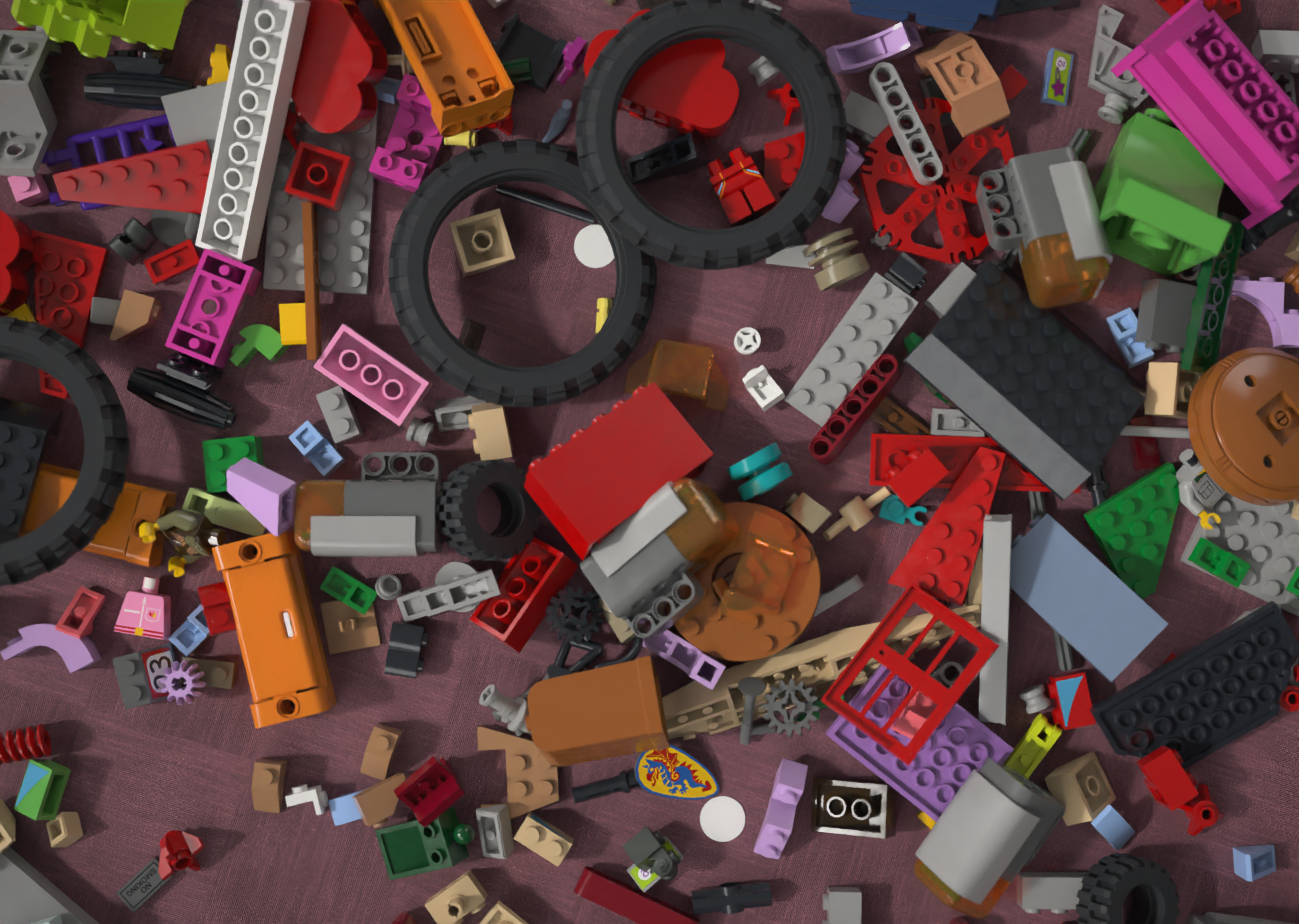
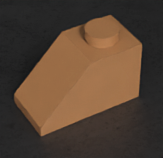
M125 289L110 339L124 343L155 326L156 321H159L162 315V301Z
M381 723L376 724L365 749L360 772L380 780H385L403 731Z
M260 758L254 763L251 787L254 810L281 813L287 761Z
M398 772L352 796L366 826L370 827L373 825L374 828L382 826L388 822L387 817L394 814L399 798L396 797L393 790L405 781L404 773Z

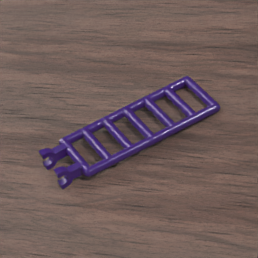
M159 115L68 136L66 138L67 148L57 151H46L41 163L51 167L71 161L72 168L81 167L82 162L78 145L92 141L97 163L108 161L103 139L114 136L119 138L123 157L132 156L133 152L128 133L143 130L145 139L156 141L154 127L169 124L167 115ZM169 124L173 145L176 146L174 136ZM58 191L48 193L50 203L55 204L56 207L76 202L61 200ZM80 202L81 208L84 211L110 206L108 204Z

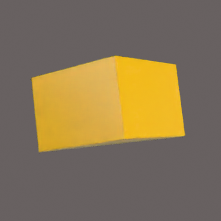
M305 303L279 304L282 345L306 344Z

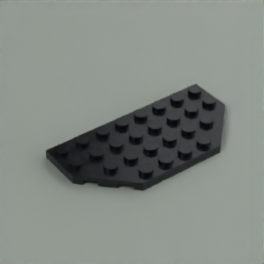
M1271 601L1092 706L1090 712L1116 754L1123 756L1131 755L1142 759L1163 745L1178 752L1183 760V763L1180 765L1186 769L1278 715L1281 706L1279 700L1282 691H1286L1292 672L1290 667L1294 656L1298 654L1299 643L1275 602Z

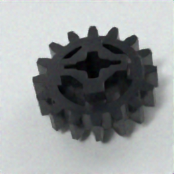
M572 587L567 589L566 594L562 590L558 591L557 598L552 597L549 602L552 606H547L546 613L550 615L547 616L545 622L553 624L549 632L557 631L556 639L560 640L562 637H565L566 644L568 645L572 639H575L577 645H580L582 638L587 642L590 641L592 638L591 634L596 635L599 631L597 626H600L603 622V619L598 617L602 614L603 609L596 608L599 600L592 601L590 599L591 592L583 595L582 588H579L577 593L573 592ZM559 606H561L560 610L563 615L558 619L557 611ZM570 613H571L572 615H576V614L578 615V614H580V616H579L578 618H577L576 616H575V617H572V618H571V617L568 618L569 615H570ZM590 613L591 622L588 626L586 616Z

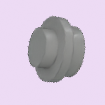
M386 574L377 580L375 589L378 596L382 599L393 600L401 593L402 586L396 576Z

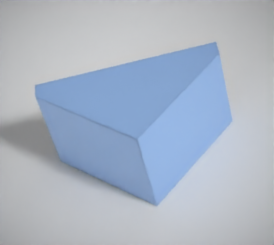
M1274 845L1233 847L1234 872L1246 881H1255L1276 871Z

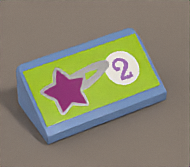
M1051 48L1047 52L1040 103L1066 106L1074 55L1055 48Z

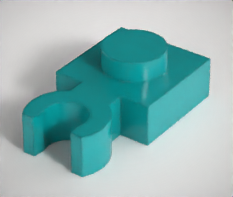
M891 494L882 500L877 517L904 525L905 518H908L913 525L922 526L923 522L915 519V513L917 511L926 513L927 509L922 506L907 507L896 495Z

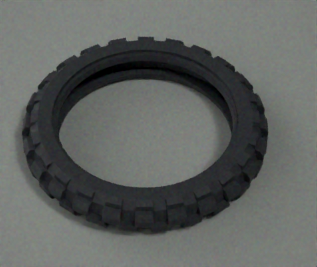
M670 0L653 7L640 16L638 15L610 39L591 67L583 85L576 118V145L582 177H584L588 192L593 201L606 217L608 223L621 236L648 255H652L666 263L699 270H722L754 264L778 253L800 238L818 219L833 196L840 179L839 176L845 161L847 147V121L845 108H843L840 96L841 90L835 75L831 73L825 62L826 58L818 47L806 38L800 28L789 19L787 21L775 14L774 10L759 3L753 4L743 0ZM690 40H727L758 52L773 63L785 76L794 90L801 107L805 127V146L797 176L788 192L773 209L760 218L744 225L725 229H702L669 219L655 210L639 195L626 175L620 160L616 139V121L620 101L626 87L637 71L648 60L671 46Z
M516 139L512 141L498 140L482 144L471 150H465L450 158L448 162L436 168L423 180V183L412 194L396 224L390 248L388 279L390 296L401 330L412 349L433 373L447 384L478 400L509 407H539L567 401L582 395L610 377L635 350L650 320L657 286L655 257L635 247L634 244L621 236L608 223V220L600 209L597 208L588 192V187L584 177H582L578 153L569 150V147L552 142L550 144L538 142L536 139ZM514 181L535 182L557 188L569 194L595 216L605 231L612 247L616 265V289L608 317L600 331L583 349L559 362L537 367H514L481 357L467 348L451 333L439 315L433 301L429 285L428 262L437 231L446 217L459 203L479 190L495 184Z
M0 316V359L14 360L32 365L57 379L68 391L78 409L85 437V452L81 472L66 502L47 522L36 530L13 541L0 544V586L31 581L39 575L52 572L67 563V560L78 551L81 552L95 538L94 535L103 524L107 523L113 513L117 498L123 491L127 477V461L130 456V439L128 438V423L124 408L118 398L116 389L107 374L87 352L68 337L55 332L49 327L33 321L19 320L16 317Z

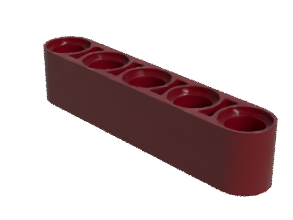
M884 354L875 360L811 440L809 451L819 463L828 465L839 456L902 376V369L894 356ZM894 365V369L890 373H883L884 367ZM871 385H878V388L874 393H866L868 387H870ZM861 405L860 412L850 414L854 406ZM840 425H844L845 430L843 433L835 435V429ZM822 446H829L826 454L818 455V450Z
M589 866L584 867L574 888V892L579 896L638 924L700 923V920L695 916Z

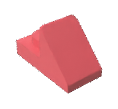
M81 586L56 624L55 630L79 639L91 634L93 631V620L105 602V595Z
M918 691L890 728L912 739L930 716L936 704Z

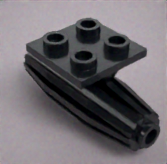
M131 49L114 50L113 55H107L106 61H113L118 71L87 74L84 80V96L86 100L117 108L165 110L161 96L197 88L193 86L192 81L161 74L166 63H172V57H164V52L148 51L141 52V55H138V50Z
M182 352L175 353L157 363L156 368L166 371V373L136 367L128 379L127 391L155 408L192 423L225 430L228 426L232 427L236 421L237 413L234 412L235 406L207 390L215 381L222 378L224 372L216 370L217 367L209 363H199L192 360V356Z

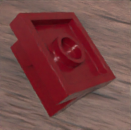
M435 756L430 758L393 790L396 797L413 810L418 822L424 828L465 794L449 762L443 757L438 760Z

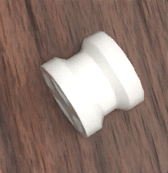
M751 327L740 329L734 338L736 350L744 355L754 353L761 343L759 333Z

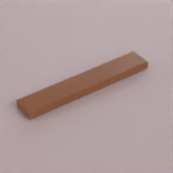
M302 202L307 360L317 362L322 355L317 207L312 202Z

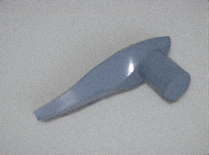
M563 100L562 106L552 118L549 130L542 142L548 143L567 125L572 113V102L570 100Z

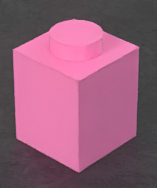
M37 172L36 177L10 176L7 178L16 202L26 207L50 199L48 194L50 192L43 174Z

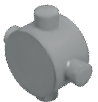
M879 228L874 238L870 239V242L877 247H881V250H886V245L892 239V235L886 233L883 237H879L878 234L882 229Z

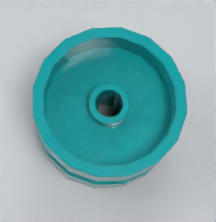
M776 442L726 469L732 481H738L748 475L750 480L739 485L737 489L743 501L757 494L760 496L780 485L779 482L793 475L786 462L771 468L769 463L777 460L782 455Z

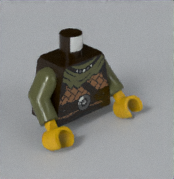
M168 506L162 517L156 520L157 523L144 522L139 527V534L144 543L155 541V532L158 531L178 555H183V557L174 556L169 559V572L174 569L175 577H180L185 573V564H191L202 556L209 557L213 553L212 548L216 547V545H223L226 540L225 531L216 529L207 516Z

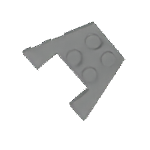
M1103 4L1098 14L1088 86L1104 95L1107 93L1120 95L1130 102L1129 108L1135 109L1149 93L1128 69L1119 77H1116L1110 70L1133 49L1112 39L1124 14Z

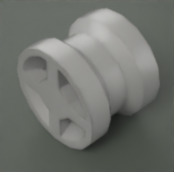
M764 56L752 63L747 69L750 74H754L757 78L756 83L759 87L767 84L780 73L779 69L774 67Z
M1107 93L1104 98L1105 104L1099 108L1097 114L1107 122L1120 124L1123 120L1122 114L1128 110L1130 102L1120 95Z
M415 416L408 428L406 440L410 442L417 441L420 446L427 447L435 424L432 422L424 423Z
M1043 684L1029 687L1019 693L1020 698L1026 703L1025 710L1027 714L1041 711L1051 705L1050 699L1046 698L1044 694L1045 687Z

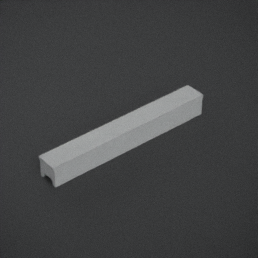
M985 514L981 633L998 644L999 647L980 671L979 721L1005 725L1007 716L1013 514Z

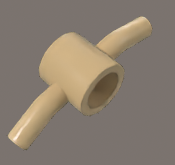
M884 486L865 501L858 495L838 510L843 517L823 532L824 538L829 541L847 526L856 531L874 518L870 509L891 495L890 490Z

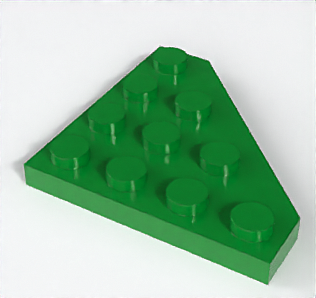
M1172 463L1163 464L1083 514L1113 573L1142 600L1156 590L1180 499L1178 487L1180 483L1176 478V470Z

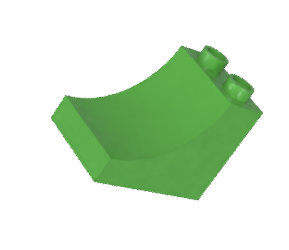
M1149 108L1146 109L1144 114L1138 112L1124 123L1094 189V194L1100 210L1099 219L1103 221L1111 252L1168 278L1218 255L1231 224L1217 218L1219 199L1224 185L1223 179L1181 131L1173 128L1174 122L1164 111Z

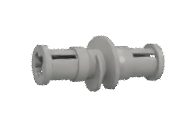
M488 685L482 692L479 703L496 711L501 716L502 722H508V729L510 731H514L519 727L523 732L532 735L531 732L527 731L525 716L529 715L527 700L524 698L514 700L498 691L496 685Z

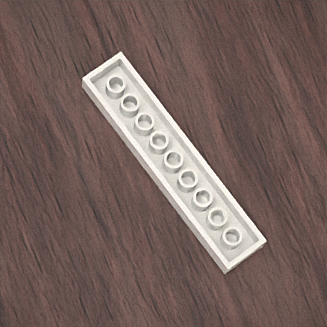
M306 0L243 1L195 244L238 262L257 258L310 2Z

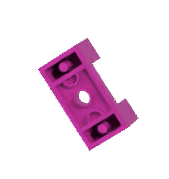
M405 73L396 95L400 107L385 147L377 146L369 172L377 180L414 193L423 183V180L432 173L444 137L441 136L431 117L432 105L418 78ZM414 132L423 134V141L418 145H413L409 142L410 135Z
M205 248L165 346L224 369L233 348V344L226 342L245 295L254 297L263 273L251 266ZM214 300L217 304V310L213 314L208 315L204 311V305L207 301Z

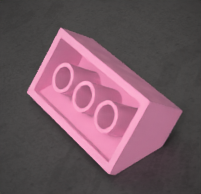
M345 324L341 325L314 365L315 369L399 426L415 411L433 386L432 382Z

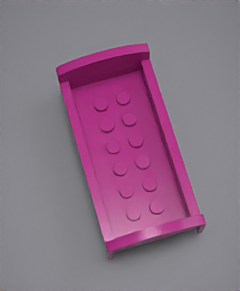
M1191 0L1110 70L1116 77H1119L1127 69L1132 73L1248 208L1249 212L1241 220V223L1248 230L1283 207L1280 201L1299 183V109L1214 10L1209 13L1202 5L1204 3L1203 0Z

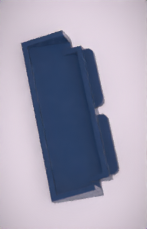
M849 0L853 13L856 15L904 22L908 19L909 15L916 16L915 19L919 25L968 33L973 30L974 26H978L981 15H986L990 21L996 22L1001 0Z

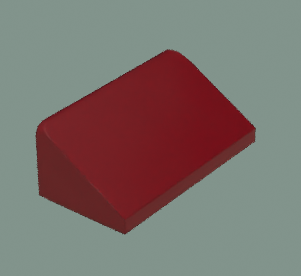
M1151 415L1133 418L1127 424L1131 426L1154 427ZM1128 436L1135 471L1161 466L1156 437Z

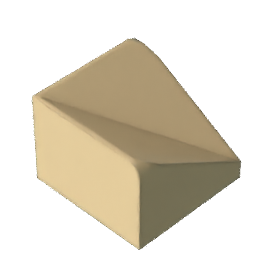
M61 812L55 817V820H50L46 823L51 847H69L83 836L77 812Z

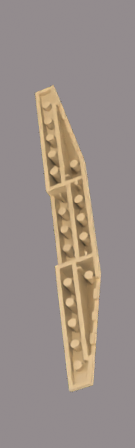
M978 604L950 609L974 627L981 626V611ZM927 613L902 618L884 643L903 656L933 616ZM938 620L914 653L926 647L931 650L940 646L939 641L949 636L952 637L955 631ZM881 622L831 632L819 638L785 648L783 651L768 658L732 666L722 672L713 690L695 680L662 698L669 739L683 737V740L695 738L697 733L708 731L709 735L741 725L745 694L739 690L738 683L743 678H757L763 681L766 688L761 695L756 696L753 721L763 718V715L768 713V710L762 708L763 704L769 703V700L764 696L765 694H773L771 690L772 685L777 689L780 688L781 680L786 685H789L790 679H794L796 686L803 681L805 683L804 690L809 687L814 690L811 697L817 696L819 698L824 696ZM914 653L910 656L908 660L915 658ZM871 658L850 687L866 682L868 680L867 676L873 674L880 663ZM797 692L798 700L806 703L807 699L805 696ZM785 693L780 695L776 701H780L785 697ZM791 702V705L785 709L795 707V705Z

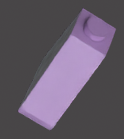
M245 457L227 470V491L273 535L278 537L294 524L296 482Z

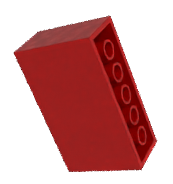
M655 382L647 387L641 385L632 393L633 397L627 401L625 399L618 401L612 407L613 411L607 415L604 413L600 414L591 422L592 425L586 430L580 428L571 436L569 442L557 444L551 449L549 456L544 459L539 457L529 465V471L524 484L525 490L582 561L591 554L590 550L596 543L600 544L604 538L613 533L615 527L643 507L648 499L667 482L671 481L673 484L687 485L705 471L714 455Z

